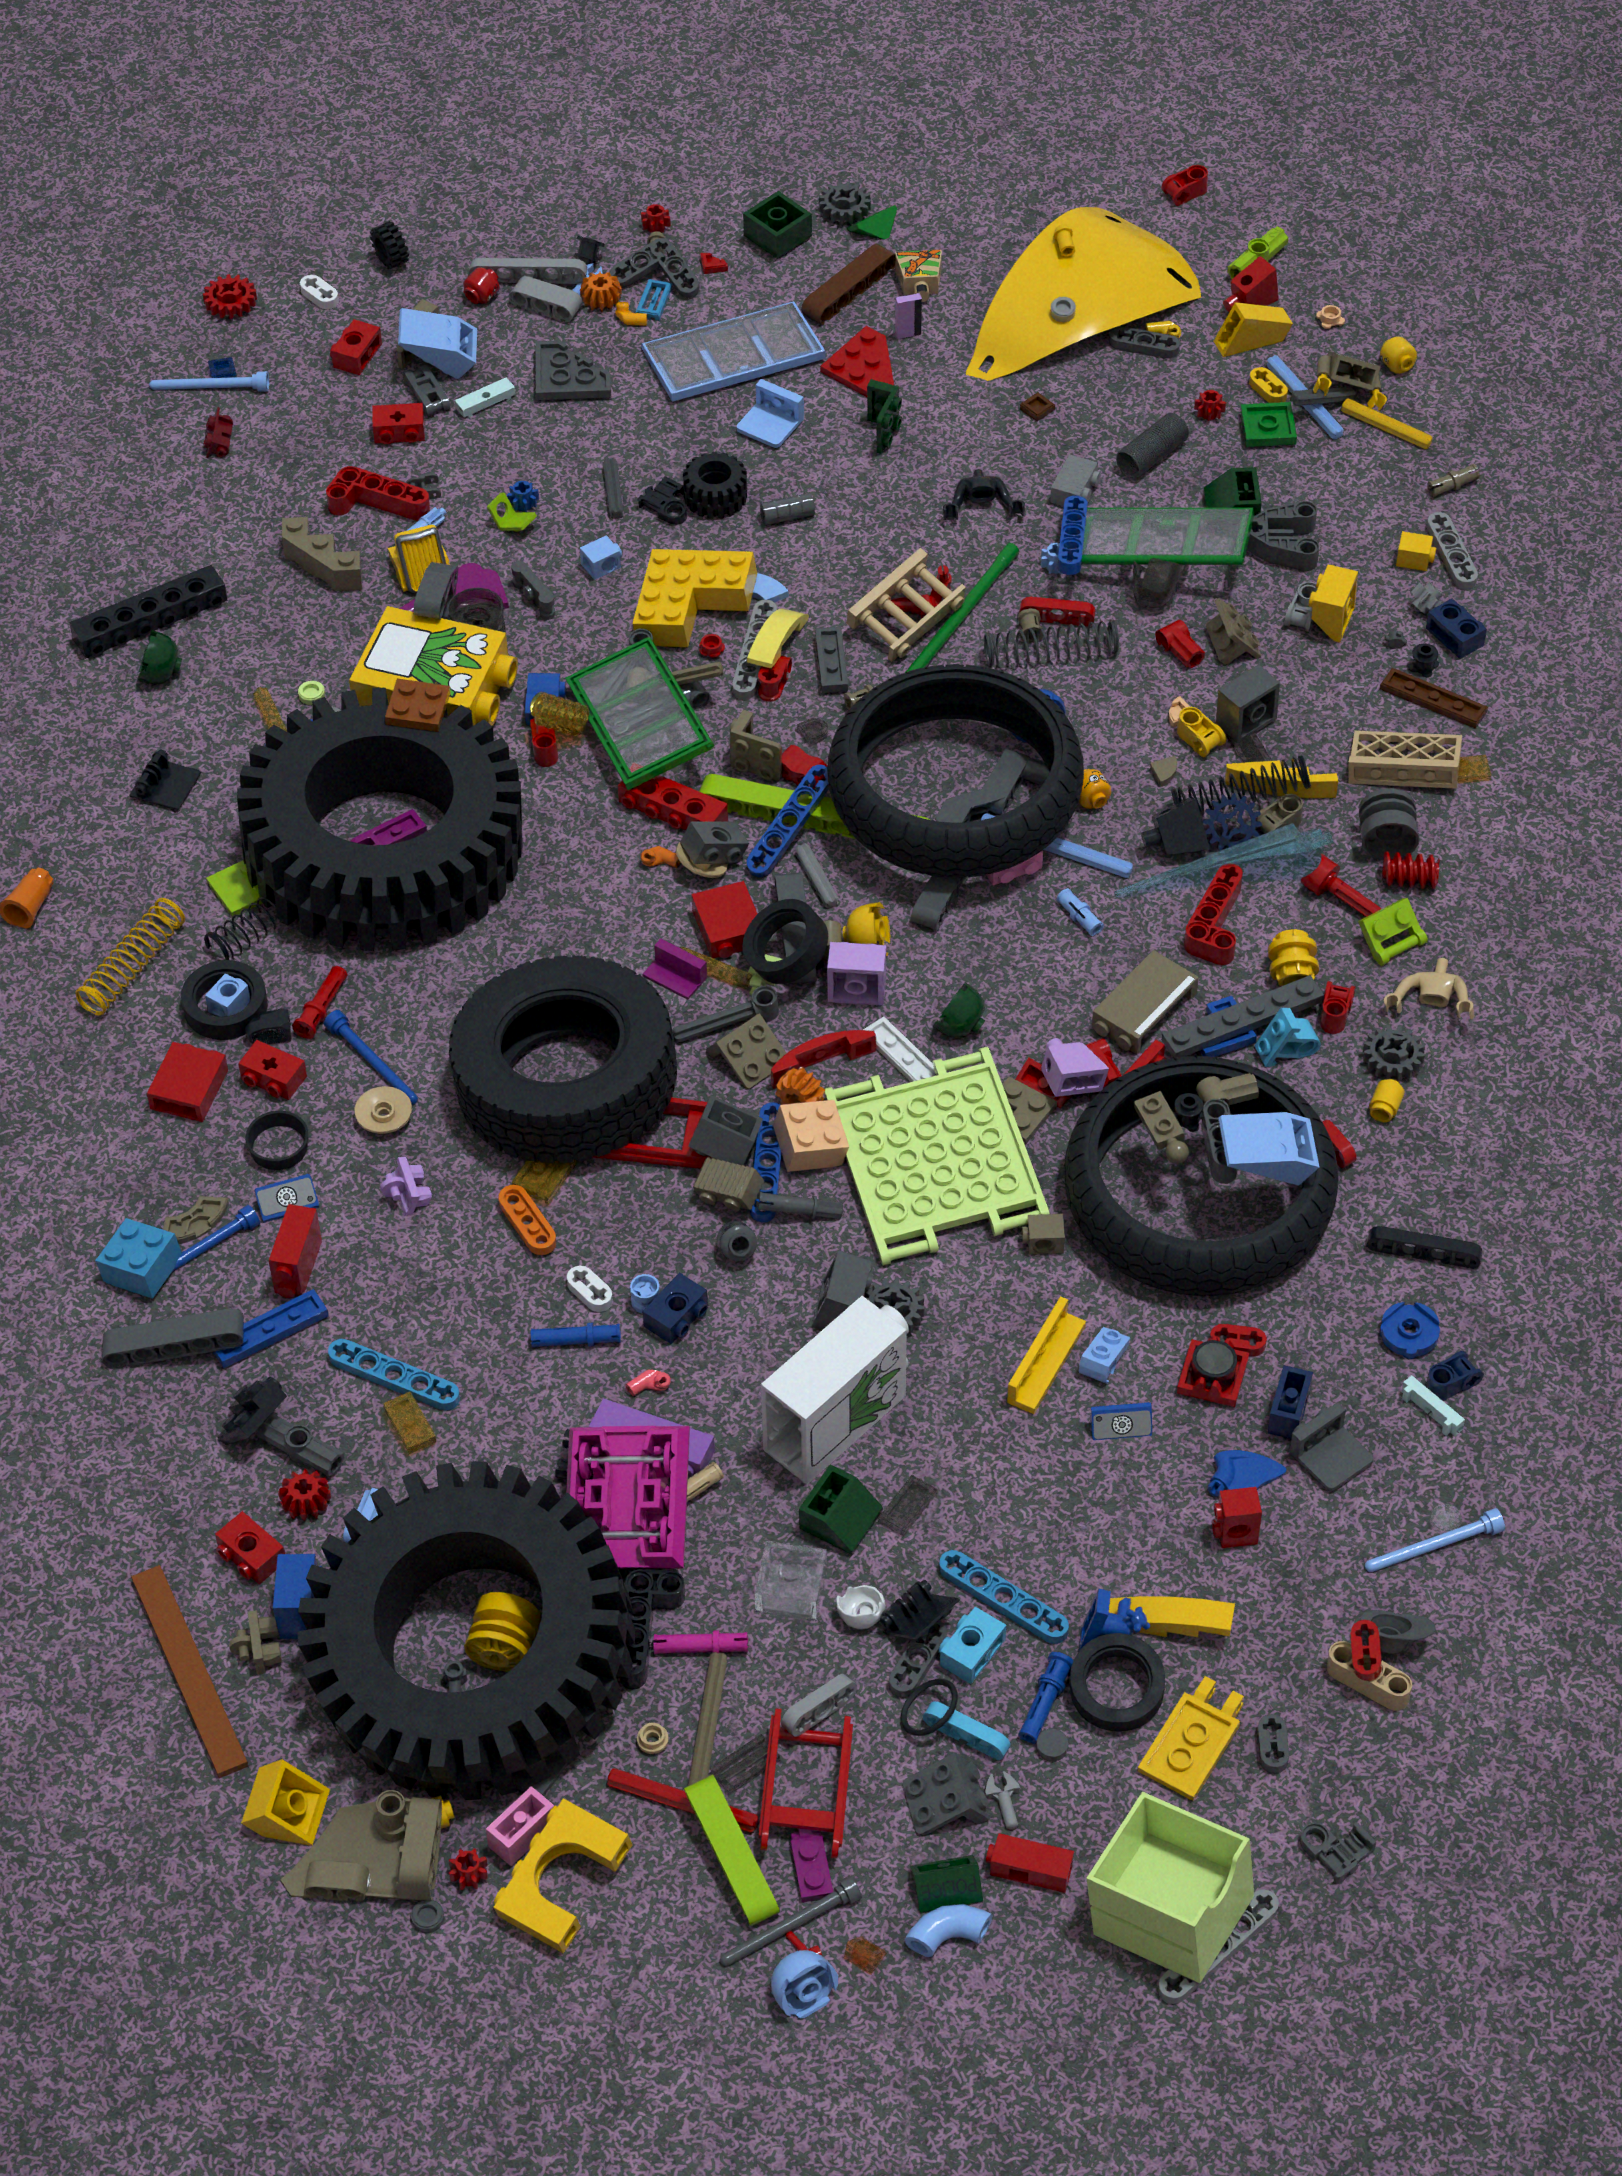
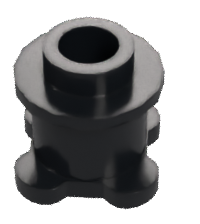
M577 235V240L581 242L578 253H575V256L579 257L578 259L586 264H592L593 261L598 262L596 257L599 246L604 247L605 244Z
M1427 643L1416 645L1412 651L1414 661L1408 665V669L1411 672L1422 674L1423 677H1431L1434 668L1439 666L1437 660L1439 654L1436 647Z
M1186 1093L1178 1096L1175 1100L1174 1107L1177 1112L1175 1117L1180 1126L1187 1128L1190 1132L1199 1130V1121L1202 1119L1204 1104L1199 1096Z

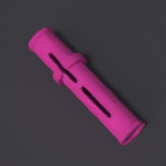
M713 1630V1634H654L653 1638L655 1641L653 1643L654 1655L666 1653L748 1652V1632L720 1633L719 1630Z

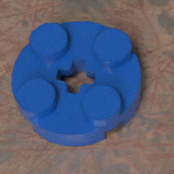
M1405 1302L1397 1303L1389 1307L1383 1314L1380 1337L1384 1344L1394 1353L1403 1355L1407 1359H1414L1432 1351L1439 1339L1440 1322L1438 1316L1432 1309L1421 1303L1415 1302L1414 1305H1404ZM1404 1326L1408 1328L1416 1327L1415 1333L1406 1332Z

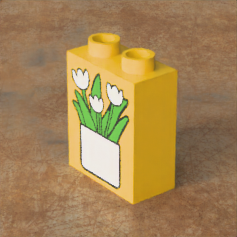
M387 606L349 679L350 691L355 690L360 706L372 705V688H386L389 705L397 678L450 686V696L447 703L448 716L462 705L472 711L473 726L482 720H486L492 726L497 719L500 707V697L497 692L500 686L512 687L517 675L518 659L508 655L505 632L443 618L434 619L416 616L412 611Z

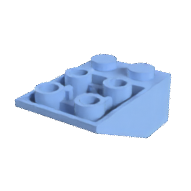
M401 308L399 313L398 345L404 350L420 357L423 361L442 370L445 374L459 379L476 364L477 328L456 316Z
M1287 1112L1221 1115L1218 1117L1228 1167L1298 1186L1319 1168L1309 1118Z

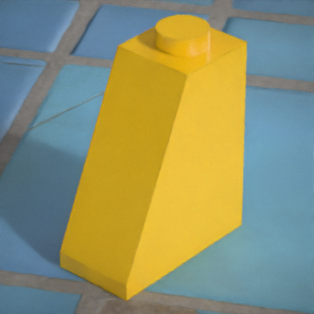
M1234 303L1213 342L1221 355L1226 357L1283 342L1293 323L1283 308Z

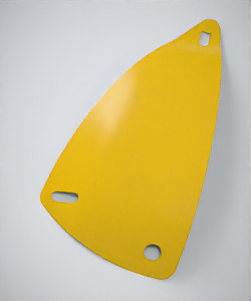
M1079 207L1067 211L1050 223L1031 242L1003 280L983 320L975 351L966 370V375L990 381L1018 371L1092 335L1169 307L1201 298L1198 279L1189 264L1174 247L1156 235L1126 221L1116 214L1097 207ZM1105 216H1110V217H1112V218H1115V219L1119 220L1121 223L1112 221V220L1106 218ZM1059 225H1067L1073 231L1072 240L1076 251L1072 256L1063 257L1060 254L1058 242L1053 237L1055 229ZM1167 268L1175 270L1191 284L1192 288L1189 289L1181 284L1167 271ZM1058 297L1072 299L1076 305L1074 318L1067 322L1056 321L1051 316V303ZM989 355L993 356L994 363L988 372L985 373L979 370L985 358Z

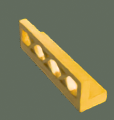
M1060 1296L1008 1384V1404L1035 1414L1086 1327V1321L1068 1314V1299Z

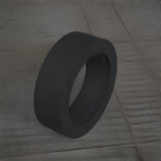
M797 899L780 900L765 907L751 921L743 938V955L747 963L764 980L773 984L791 983L807 975L820 962L827 948L828 930L824 921L807 903ZM791 922L805 923V937L795 952L780 961L772 962L765 959L766 945L778 929Z
M220 960L201 966L190 974L184 982L181 991L184 1016L188 1025L196 1033L215 1040H229L246 1035L245 1027L248 1022L258 1018L268 1008L265 984L261 975L253 967L234 960ZM225 973L233 978L243 980L248 985L251 1000L242 1011L234 1015L225 1017L211 1016L204 1013L198 1007L201 996L211 989Z
M1106 1634L1088 1642L1076 1655L1070 1673V1694L1076 1710L1090 1724L1108 1731L1121 1732L1133 1730L1148 1723L1156 1715L1162 1704L1165 1690L1164 1667L1156 1651L1145 1641L1128 1634ZM1109 1657L1128 1658L1136 1662L1144 1670L1148 1678V1690L1144 1697L1131 1707L1125 1709L1105 1707L1091 1696L1087 1688L1086 1679L1093 1666Z

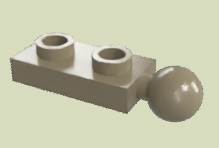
M1161 1091L1134 1101L1135 1110L1157 1149L1160 1150L1166 1147V1157L1172 1163L1180 1164L1184 1162L1189 1155L1188 1146L1182 1142L1185 1140L1184 1131Z

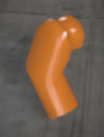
M660 846L646 849L640 855L642 863L649 867L666 863L677 868L681 863L676 853Z

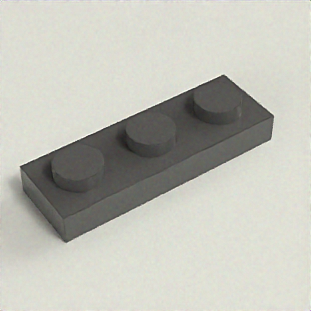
M841 626L815 628L822 693L848 691Z

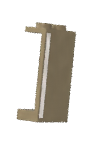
M1153 950L1093 1010L1092 1028H1094L1098 1035L1102 1037L1107 1036L1117 1042L1121 1049L1125 1051L1130 1050L1137 1055L1141 1050V1039L1183 996L1191 1000L1197 994L1199 977Z

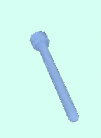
M268 371L252 374V377L152 380L149 383V387L152 390L252 387L257 389L258 392H268L269 374Z
M1497 1508L1484 1512L1483 1516L1479 1517V1521L1368 1560L1365 1563V1569L1368 1572H1374L1482 1532L1484 1534L1491 1533V1535L1505 1531L1503 1517Z

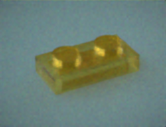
M411 1392L383 1403L385 1413L409 1454L436 1443V1435Z

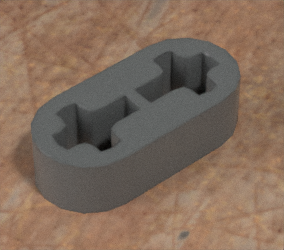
M1268 1714L1263 1716L1258 1723L1259 1759L1261 1767L1265 1771L1277 1774L1284 1771L1288 1766L1287 1726L1282 1717ZM1268 1725H1274L1276 1730L1275 1739H1270V1732L1267 1730ZM1276 1748V1754L1279 1758L1278 1763L1272 1762V1758H1270L1271 1749Z

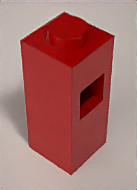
M998 1833L996 1844H989L986 1863L991 1864V1876L1066 1893L1073 1867L1074 1851Z

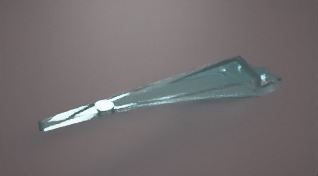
M1292 823L1114 892L1116 897L1120 898L1161 882L1205 869L1263 857L1309 852L1334 841L1331 833L1321 831V828H1313L1300 833Z

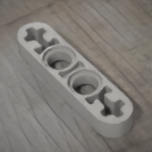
M1442 512L1432 513L1428 517L1427 530L1430 536H1433V542L1456 587L1463 590L1474 588L1477 584L1478 572L1451 518ZM1451 540L1454 544L1445 545L1441 541ZM1460 558L1463 562L1454 563L1450 559Z

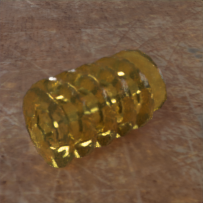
M546 692L537 693L530 703L531 715L538 726H545L548 729L553 728L554 731H561L571 736H579L589 718V708L587 705H582L581 703Z

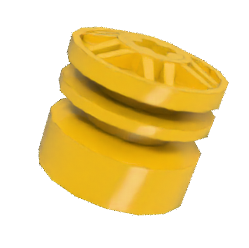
M490 1592L482 1595L474 1612V1623L469 1628V1636L464 1644L465 1653L480 1666L509 1672L521 1661L532 1646V1641L536 1637L541 1621L539 1610L526 1599L514 1594Z

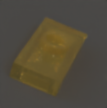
M1486 755L1460 757L1458 783L1491 780V771Z

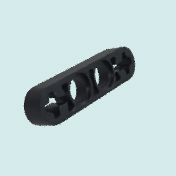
M1384 1226L1371 1228L1367 1239V1247L1371 1251L1403 1257L1406 1254L1411 1255V1258L1432 1262L1440 1260L1443 1264L1472 1269L1479 1267L1481 1264L1483 1252L1482 1248L1473 1242ZM1405 1244H1412V1245H1415V1246L1409 1247V1246H1406ZM1434 1249H1440V1250H1444V1251L1438 1252V1251H1436V1250H1434Z

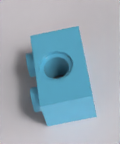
M974 1607L969 1615L964 1614L956 1626V1632L952 1637H946L941 1643L938 1651L940 1653V1666L972 1684L1006 1640V1624ZM966 1643H974V1644H976V1645H975V1646H967V1645H965V1644H966Z

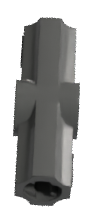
M271 1413L255 1431L256 1436L288 1453L289 1458L293 1462L305 1463L328 1477L335 1475L341 1468L344 1453L314 1437L307 1426L293 1425Z

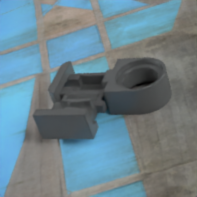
M1315 1822L1309 1823L1301 1831L1300 1845L1313 1861L1319 1859L1335 1876L1334 1883L1336 1884L1344 1881L1347 1874L1352 1875L1356 1872L1358 1862L1375 1850L1376 1841L1358 1822L1353 1824V1829L1349 1832L1350 1837H1346L1344 1841L1340 1838L1337 1844V1838L1324 1825ZM1310 1833H1317L1323 1837L1324 1842L1321 1845L1314 1846L1307 1842L1306 1836Z

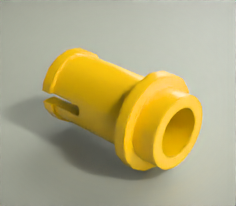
M1059 225L1053 234L1054 239L1058 242L1060 254L1063 257L1072 256L1076 251L1072 240L1073 231L1067 225Z

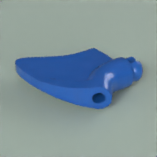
M1242 1450L1222 1451L1214 1456L1217 1470L1208 1484V1491L1211 1495L1219 1497V1493L1222 1490L1256 1487L1258 1490L1264 1485L1284 1476L1286 1468L1268 1457Z

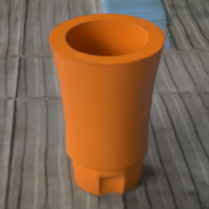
M39 867L36 869L32 868L22 878L16 888L0 903V915L7 923L26 929L33 925L37 912L54 883L49 872Z

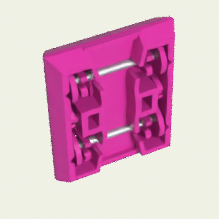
M689 1426L570 1428L566 1494L569 1493L579 1502L586 1516H591L601 1530L606 1544L609 1545L618 1569H684ZM599 1464H604V1470L599 1466ZM593 1470V1480H586L584 1486V1480L589 1479L591 1477Z

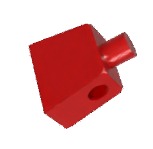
M1259 256L1231 280L1232 295L1223 301V305L1230 312L1234 303L1268 306L1278 301L1276 269L1263 257Z

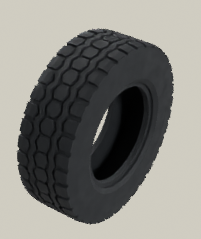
M575 955L572 957L554 956V959H549V957L537 959L533 963L529 961L517 965L515 969L510 968L500 973L499 977L495 976L487 981L484 987L481 986L472 994V998H468L462 1006V1011L459 1010L450 1033L449 1059L458 1103L466 1121L482 1140L490 1143V1146L499 1151L504 1150L505 1154L518 1158L520 1156L523 1160L533 1162L540 1160V1163H554L555 1161L570 1163L573 1160L584 1161L593 1159L592 1157L596 1155L600 1157L611 1153L613 1149L616 1151L628 1145L629 1141L633 1142L642 1136L644 1130L648 1131L656 1123V1119L662 1116L666 1106L669 1105L676 1085L677 1059L669 1012L663 999L652 984H649L640 974L637 975L635 971L626 966L622 968L621 964L612 961L605 962L601 958H587L586 956ZM562 1035L594 1037L616 1049L611 1058L596 1071L584 1077L565 1082H541L524 1077L512 1069L517 1058L527 1049L541 1041Z

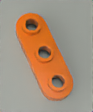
M519 1185L504 1187L498 1196L500 1209L523 1242L536 1255L551 1253L556 1247V1234L526 1190ZM511 1201H517L515 1204H509ZM525 1221H532L530 1224L523 1223ZM539 1241H546V1243H543V1244H539L538 1242H539Z

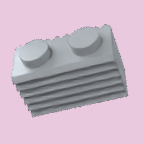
M1069 454L1051 486L1050 502L1064 506V501L1069 496H1081L1089 502L1092 492L1091 488L1092 486H1098L1101 472H1098V462Z

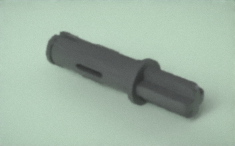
M758 1192L757 1195L759 1201H756V1210L759 1211L766 1210L808 1215L810 1219H814L815 1216L840 1219L843 1214L842 1202L817 1199V1196L803 1198Z

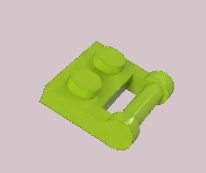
M1402 898L1358 921L1372 956L1380 966L1389 963L1390 958L1415 945L1421 946L1428 941L1427 935L1421 929L1408 898ZM1408 929L1409 937L1386 949L1382 947L1380 942Z

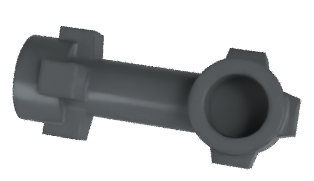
M458 1661L448 1662L443 1669V1681L449 1685V1692H461V1686L467 1681L466 1668H463L462 1664Z

